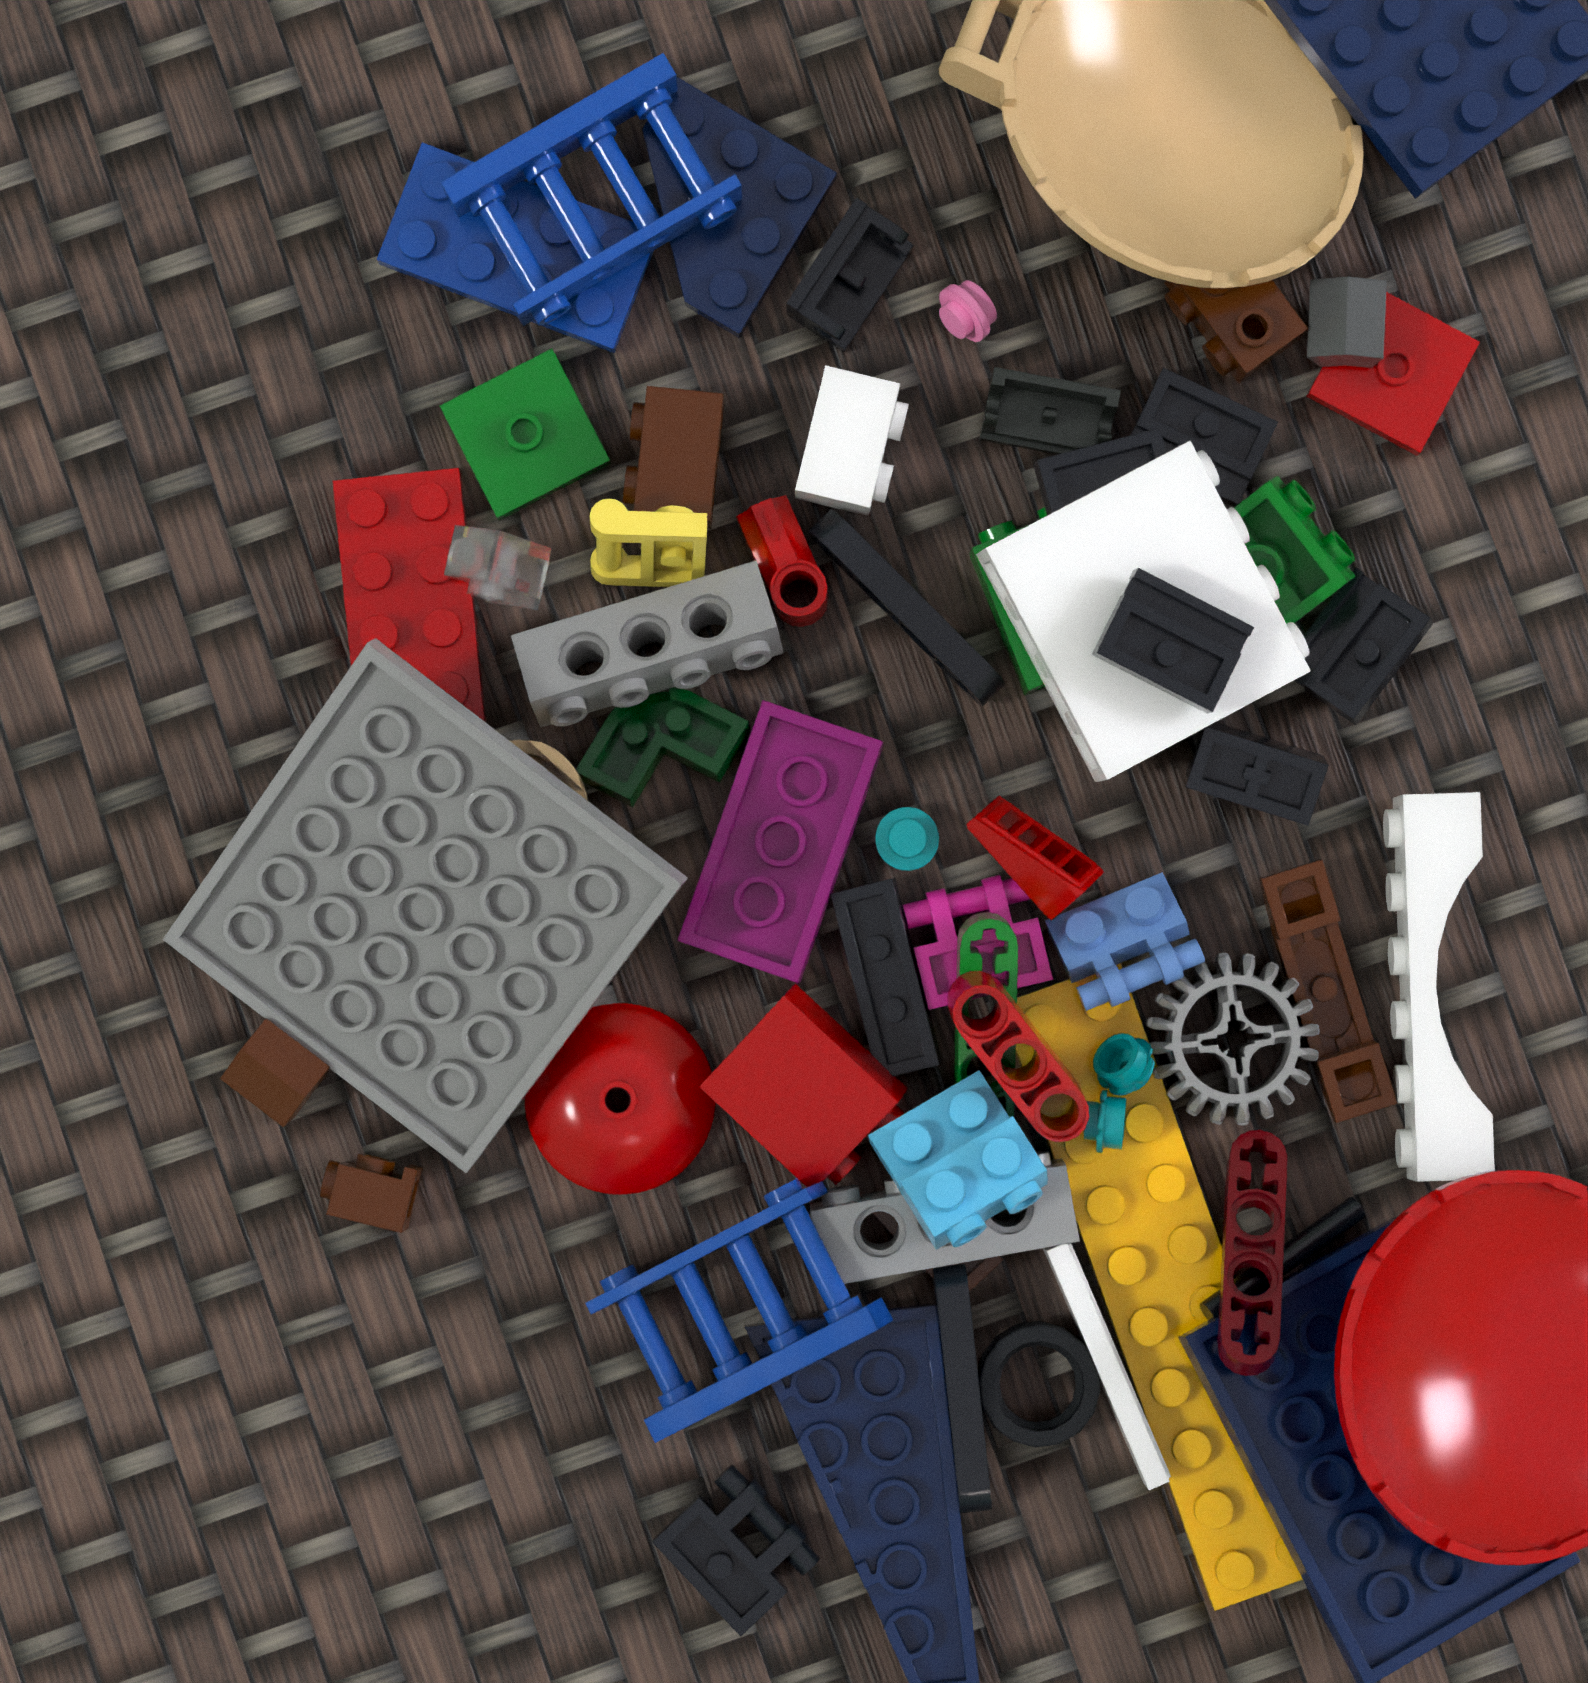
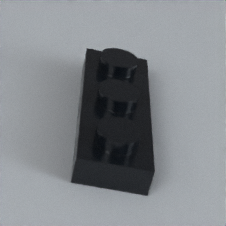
M891 878L831 894L871 1054L893 1076L942 1064L896 879Z

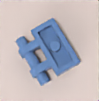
M1163 872L1057 915L1052 921L1050 919L1045 920L1048 934L1071 983L1096 974L1098 978L1076 987L1085 1011L1107 1002L1110 1003L1111 1007L1117 1006L1130 1000L1129 993L1160 980H1163L1165 985L1184 978V970L1205 962L1203 952L1196 938L1172 947L1170 944L1175 940L1190 935L1187 921ZM1146 952H1149L1151 956L1120 970L1116 966Z

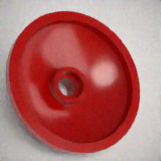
M613 1003L592 1007L526 1094L525 1113L529 1130L539 1151L548 1163L565 1178L579 1186L592 1191L613 1195L634 1194L651 1190L680 1174L698 1155L709 1135L714 1119L716 1102L699 1086L712 1073L706 1055L694 1037L682 1025L664 1013L649 1007L628 1003ZM620 1087L629 1093L631 1101L627 1110L614 1112L607 1106L606 1096L612 1088Z

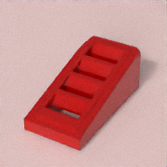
M997 796L966 824L967 829L1051 921L1081 896L1104 873L1101 867L1085 854L1001 796Z

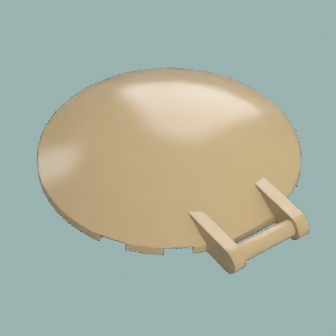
M972 0L955 46L946 50L939 66V75L946 83L1001 109L1007 135L1020 166L1045 203L1068 227L1107 256L1155 278L1201 288H1234L1268 282L1289 274L1306 264L1330 242L1348 217L1358 194L1364 156L1361 126L1354 125L1352 115L1264 0ZM996 11L1014 19L998 62L979 54Z

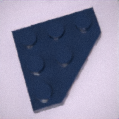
M677 77L678 91L670 95L673 99L669 105L670 109L715 185L736 174L742 185V199L734 203L737 208L736 213L719 225L710 229H704L700 223L669 242L685 306L740 338L837 179V172ZM647 120L642 128L643 137L664 216L693 199V196Z

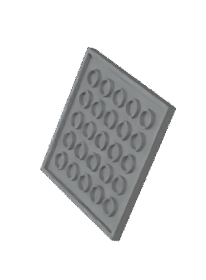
M375 638L368 642L162 940L262 1017L275 1024L326 1063L332 1071L467 1173L688 877Z

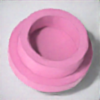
M965 280L960 285L950 284L940 292L941 308L939 309V316L944 326L952 335L959 339L966 337L974 342H980L989 335L990 325L996 321L997 312L992 300L980 286L972 281Z

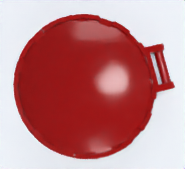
M1507 1169L1465 1176L1438 1187L1404 1210L1383 1231L1359 1267L1346 1296L1335 1345L1334 1381L1340 1423L1348 1449L1361 1476L1384 1508L1410 1532L1447 1553L1472 1561L1495 1565H1527L1564 1557L1588 1546L1587 1186L1559 1175L1539 1171Z

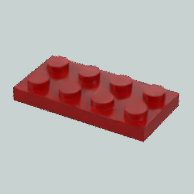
M459 468L332 481L351 665L365 645L376 638L486 722L461 470Z

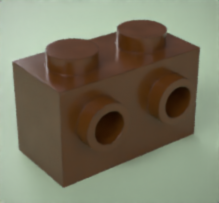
M1166 280L1164 282L1170 290L1164 296L1173 313L1184 325H1188L1191 322L1195 324L1207 341L1202 345V349L1209 362L1222 376L1231 373L1238 384L1299 341L1308 330L1273 280L1234 288H1201L1176 284Z
M647 386L645 403L633 402L630 440L641 441L638 466L627 465L623 503L634 504V511L655 512L657 509L665 506H682L691 509L693 513H707V529H712L725 404L723 393Z

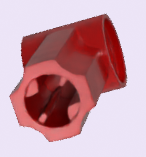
M787 495L769 498L750 506L749 509L737 515L736 520L754 561H757L761 577L772 599L774 611L778 617L785 623L797 627L812 625L821 619L827 610L829 599L826 578L815 561ZM799 579L809 581L818 591L814 601L807 607L802 608L791 607L781 597L785 586Z

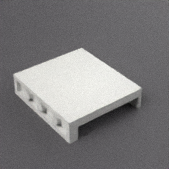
M1191 441L976 554L1095 782L1108 780L1311 671L1304 659L1309 656L1310 652L1303 634L1293 622L1286 624L1275 603V600L1280 598V594L1272 575L1264 565L1261 564L1256 567L1245 546V543L1250 541V537L1244 521L1233 507L1225 508L1215 486L1220 484V479L1212 460L1205 451L1200 450L1196 452ZM1140 568L1254 627L1240 652L1242 654L1212 713L1207 714L1092 655L1120 596L1123 595L1130 581L1129 578L1134 569Z

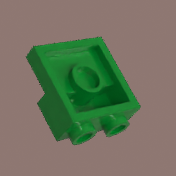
M1276 476L1234 507L1247 527L1250 541L1245 543V546L1256 567L1261 564L1264 565L1278 587L1280 598L1275 600V603L1286 624L1298 621L1355 577L1348 567L1355 561L1353 552L1335 531L1331 530L1325 536L1309 516L1316 510V506L1309 494L1297 481L1291 480L1285 485L1279 476Z

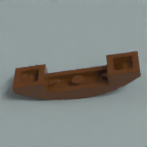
M1318 859L1259 878L1285 980L1295 978L1299 982L1297 990L1290 995L1292 1003L1310 999L1313 1004V1008L1309 1012L1297 1016L1299 1025H1319L1320 1033L1318 1035L1303 1037L1307 1048H1313L1319 1052L1318 1060L1312 1061L1334 1122H1342L1397 1104L1379 1043L1373 1039L1338 925L1341 918L1323 860Z

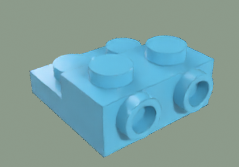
M980 1070L868 1135L871 1146L936 1250L951 1242L953 1247H959L970 1242L987 1228L984 1221L1005 1209L1010 1214L1026 1209L1043 1195L1041 1188L1048 1184L1046 1167L1014 1117L1008 1116Z

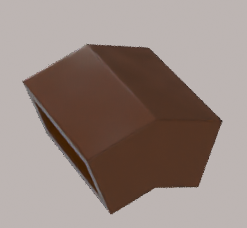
M266 1018L241 1048L220 1079L284 1127L297 1116L310 1096L326 1078L330 1067Z

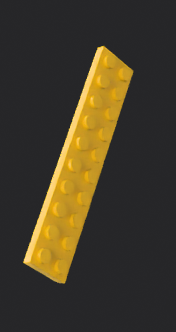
M1121 963L1116 965L1119 970L1122 969ZM1096 974L1074 983L1067 979L1017 997V1005L1077 1080L1086 1101L1100 1102L1101 1091L1105 1089L1098 1081V1075L1093 1067V1060L1097 1049L1106 1039L1113 1035L1124 1033L1134 1038L1144 1039L1149 1043L1131 993H1129V1001L1111 1007L1110 1003L1107 1002L1085 1011L1076 987L1098 979ZM1016 1044V1055L1021 1067L1027 1065L1033 1058L1034 1048L1030 1045ZM1152 1054L1150 1057H1152V1058L1154 1059V1062H1155L1154 1068H1155V1067H1157V1064H1156L1154 1055ZM1152 1073L1150 1079L1142 1088L1130 1094L1118 1096L1112 1094L1109 1088L1105 1089L1108 1090L1107 1096L1126 1098L1122 1150L1103 1148V1152L1098 1153L1096 1151V1141L1084 1140V1130L1078 1137L1066 1142L1046 1140L1053 1160L1063 1159L1066 1164L1076 1223L1140 1405L1171 1475L1168 1484L1210 1603L1216 1611L1303 1579L1178 1338L1182 1334L1208 1321L1200 1309V1303L1220 1289L1222 1246L1169 1097L1166 1095L1162 1079H1156ZM1063 1093L1054 1094L1043 1102L1040 1112L1051 1118L1060 1117L1071 1108L1073 1098Z

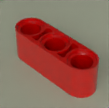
M969 971L958 976L951 984L947 995L948 1008L958 1032L1041 1136L1054 1142H1066L1078 1137L1086 1128L1089 1120V1106L1077 1080L994 976L983 971ZM985 993L996 999L992 1012L981 1019H972L962 1013L966 1000L975 994ZM1015 1044H1027L1034 1048L1032 1060L1021 1068H1010L1001 1063L1004 1052ZM1063 1093L1073 1098L1071 1108L1060 1117L1051 1118L1040 1112L1043 1102L1054 1094Z

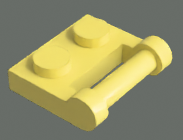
M610 498L602 499L592 507L590 512V528L596 537V549L591 555L590 568L591 574L599 583L612 586L670 587L705 576L707 513H693L691 509L682 506H665L657 509L655 512L628 511L623 503ZM622 543H641V555H627L622 548Z

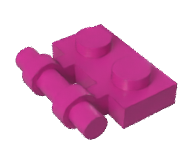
M999 874L981 879V886L946 894L944 888L925 892L926 899L902 905L908 929L933 924L937 939L935 943L913 948L928 1010L948 1005L947 995L951 984L956 980L958 937L953 918L988 910V912L998 914L1006 919L1012 927L1018 943L1017 988L1053 980L1038 917L1017 923L1012 922L1009 905L1031 900L1012 878L1002 880ZM993 929L984 930L982 939L971 941L970 946L978 948L982 957L983 972L1004 979L1006 971L995 974L992 969V951L995 947L1004 946L1005 941L998 940ZM975 994L972 999L988 996V994Z

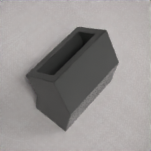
M1349 276L1310 279L1307 358L1320 367L1346 365L1372 368L1384 359L1387 280Z

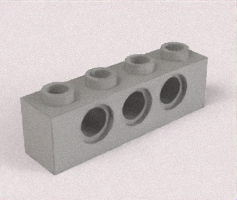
M757 561L511 635L529 701L540 728L551 724L554 726L572 725L583 720L588 713L610 706L619 708L631 707L646 700L649 694L672 687L679 689L693 688L706 682L711 675L734 668L739 670L755 669L765 665L773 656L784 653L778 627ZM716 624L725 627L720 634L711 638L697 636L698 632L708 625ZM659 643L664 645L655 655L649 657L636 655L637 651L646 644ZM587 662L602 663L601 667L593 674L586 676L575 674L576 670Z
M1035 1151L1047 1169L1048 1184L1041 1188L1043 1195L1035 1203L1022 1210L1012 1220L1001 1221L991 1217L984 1221L987 1228L975 1239L959 1247H953L951 1242L937 1250L934 1248L892 1178L884 1180L885 1190L860 1195L858 1185L841 1186L827 1189L828 1193L821 1196L822 1202L810 1204L811 1219L844 1284L1080 1242L1066 1164L1063 1159L1050 1160L1049 1151ZM877 1211L889 1213L898 1223L897 1232L894 1237L880 1244L868 1241L860 1230L865 1217Z

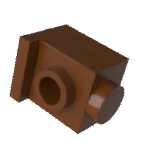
M358 1153L356 1163L347 1161L342 1163L329 1160L320 1192V1197L330 1199L326 1215L402 1233L409 1227L423 1167L410 1164L404 1167L403 1175L393 1173L394 1161L372 1155Z

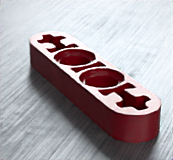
M1250 1130L1239 1135L1232 1143L1226 1166L1217 1346L1219 1357L1224 1365L1232 1372L1243 1376L1258 1375L1266 1371L1274 1362L1280 1342L1288 1158L1286 1148L1281 1140L1272 1133L1263 1130ZM1254 1151L1262 1153L1263 1162L1266 1163L1261 1179V1189H1249L1252 1166L1248 1159L1250 1152ZM1254 1207L1261 1209L1270 1217L1272 1228L1263 1235L1254 1236L1247 1234L1237 1224V1214L1246 1208ZM1246 1267L1259 1269L1268 1278L1270 1288L1258 1296L1246 1295L1238 1290L1234 1284V1274ZM1245 1314H1257L1254 1324L1255 1342L1261 1345H1258L1255 1355L1244 1354L1242 1343L1236 1341L1240 1339L1244 1327Z

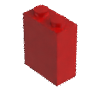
M796 983L699 1086L806 1187L824 1181L826 1178L836 1186L862 1158L853 1149L869 1133H873L904 1114V1111L896 1104L908 1089Z

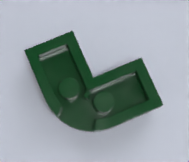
M672 687L669 689V692L663 691L649 694L646 700L637 705L625 708L615 707L606 718L577 766L576 771L584 783L633 808L664 754L720 782L751 730L748 720L693 692Z

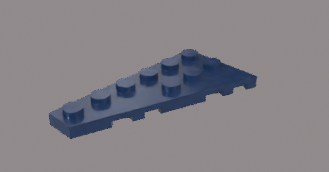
M935 1303L888 1308L893 1318L892 1322L771 1385L854 1561L863 1585L878 1613L908 1682L980 1683L937 1307ZM824 1316L792 1319L795 1326L803 1325L807 1335L828 1325ZM766 1324L745 1325V1329L759 1358L761 1359L773 1353L767 1341L772 1339V1336Z

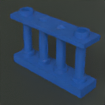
M664 53L441 181L445 195L458 217L469 211L474 216H482L528 294L512 303L516 316L522 326L533 320L537 322L538 326L552 322L571 308L568 300L698 224L701 223L704 229H710L736 213L737 208L734 203L742 199V185L736 174L715 185L669 107L673 101L670 95L678 91L677 75ZM635 115L640 120H648L693 196V199L662 217L659 216L614 139L617 134L615 127ZM581 146L584 152H593L638 231L607 249L603 247L559 172L562 166L560 159ZM527 179L529 184L537 183L583 263L552 281L548 280L503 203L507 198L504 191Z
M797 1178L763 1196L768 1205V1208L640 1275L634 1264L600 1281L605 1293L585 1303L590 1314L596 1313L615 1303L618 1304L663 1394L657 1397L663 1409L644 1419L655 1443L879 1330L893 1321L882 1297L865 1306L862 1305L858 1295L851 1298L804 1205L828 1193L823 1181L803 1189ZM780 1217L828 1309L823 1312L828 1325L808 1335L802 1324L795 1326L749 1235L751 1232ZM725 1246L772 1336V1339L767 1341L773 1353L753 1363L747 1352L740 1354L694 1263ZM669 1275H672L718 1366L712 1369L717 1381L697 1391L692 1380L685 1382L640 1290Z

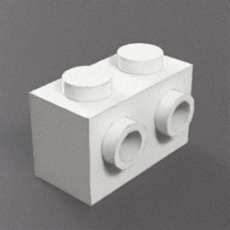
M825 365L795 488V499L869 516L873 500L885 503L894 465L882 463L887 439L900 441L909 406L907 403L897 401L900 383Z

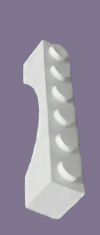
M1480 792L1400 795L1393 798V809H1386L1383 817L1386 848H1395V873L1387 874L1385 889L1388 911H1397L1398 937H1390L1388 942L1389 971L1391 975H1399L1400 1001H1392L1391 1032L1393 1039H1402L1403 1065H1394L1393 1091L1397 1103H1404L1405 1129H1397L1395 1134L1396 1162L1399 1168H1407V1179L1413 1181H1455L1465 1176L1495 1171L1493 1114L1471 1090L1452 1057L1441 1025L1436 990L1438 950L1447 915L1463 882L1483 857Z

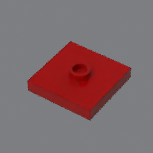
M1386 292L1384 359L1372 368L1346 365L1321 367L1306 397L1418 456L1423 450L1480 342Z

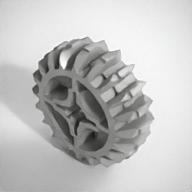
M1228 953L1216 955L1215 966L1217 974L1211 975L1205 962L1192 967L1197 982L1191 984L1185 976L1180 980L1172 982V985L1181 993L1177 1000L1164 993H1158L1155 997V1002L1160 1007L1170 1010L1168 1019L1149 1017L1146 1026L1150 1029L1165 1030L1164 1042L1152 1041L1149 1044L1153 1049L1152 1054L1166 1053L1168 1062L1157 1065L1153 1069L1154 1077L1162 1079L1174 1073L1178 1078L1168 1088L1166 1095L1170 1100H1176L1182 1097L1188 1090L1191 1091L1193 1095L1187 1103L1186 1112L1192 1116H1197L1202 1111L1206 1101L1211 1102L1209 1116L1210 1122L1214 1124H1222L1226 1117L1227 1106H1232L1236 1124L1241 1126L1247 1125L1250 1119L1248 1105L1254 1103L1258 1114L1263 1119L1273 1117V1107L1268 1096L1274 1094L1283 1104L1291 1105L1295 1101V1097L1284 1085L1286 1080L1289 1078L1295 1083L1307 1085L1311 1079L1306 1072L1295 1068L1297 1059L1317 1061L1319 1052L1313 1048H1300L1301 1036H1315L1320 1033L1318 1024L1299 1025L1297 1016L1305 1014L1313 1008L1311 1000L1304 999L1297 1003H1289L1287 998L1297 990L1299 982L1295 978H1289L1283 981L1277 988L1273 986L1272 983L1279 971V965L1274 962H1268L1262 968L1259 976H1254L1256 963L1255 956L1252 954L1242 955L1237 972H1232L1231 959ZM1236 985L1248 988L1261 995L1276 1012L1280 1024L1258 1026L1250 1022L1244 1015L1242 1002L1238 1001ZM1216 988L1218 1002L1215 1003V1019L1211 1026L1198 1033L1182 1035L1183 1024L1191 1007L1204 994ZM1231 1020L1238 1022L1236 1030L1245 1029L1248 1034L1263 1033L1262 1038L1249 1039L1247 1043L1238 1045L1236 1050L1237 1056H1234V1058L1226 1056L1229 1048L1222 1047L1219 1049L1217 1044H1201L1203 1040L1215 1039L1217 1035L1227 1033L1228 1022ZM1282 1043L1281 1053L1274 1069L1262 1082L1248 1089L1247 1076H1250V1060L1253 1054L1261 1047ZM1208 1052L1214 1055L1221 1063L1223 1076L1227 1077L1229 1093L1214 1090L1201 1082L1189 1068L1184 1054Z

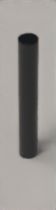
M1353 1197L1347 1198L1284 1243L1283 1276L1365 1218V1212L1357 1200ZM1250 1267L1234 1279L1237 1289L1250 1296H1254L1270 1286L1266 1275L1253 1267ZM1220 1289L1200 1303V1309L1208 1320L1219 1316Z

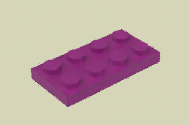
M762 700L677 941L800 984L882 753L884 742Z

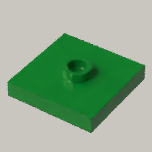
M552 348L440 405L498 521L611 464Z

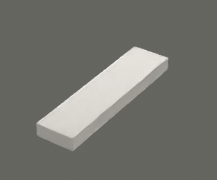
M1072 1244L1043 1248L1081 1339L1096 1366L1099 1381L1143 1483L1148 1490L1170 1482L1169 1478L1171 1475Z

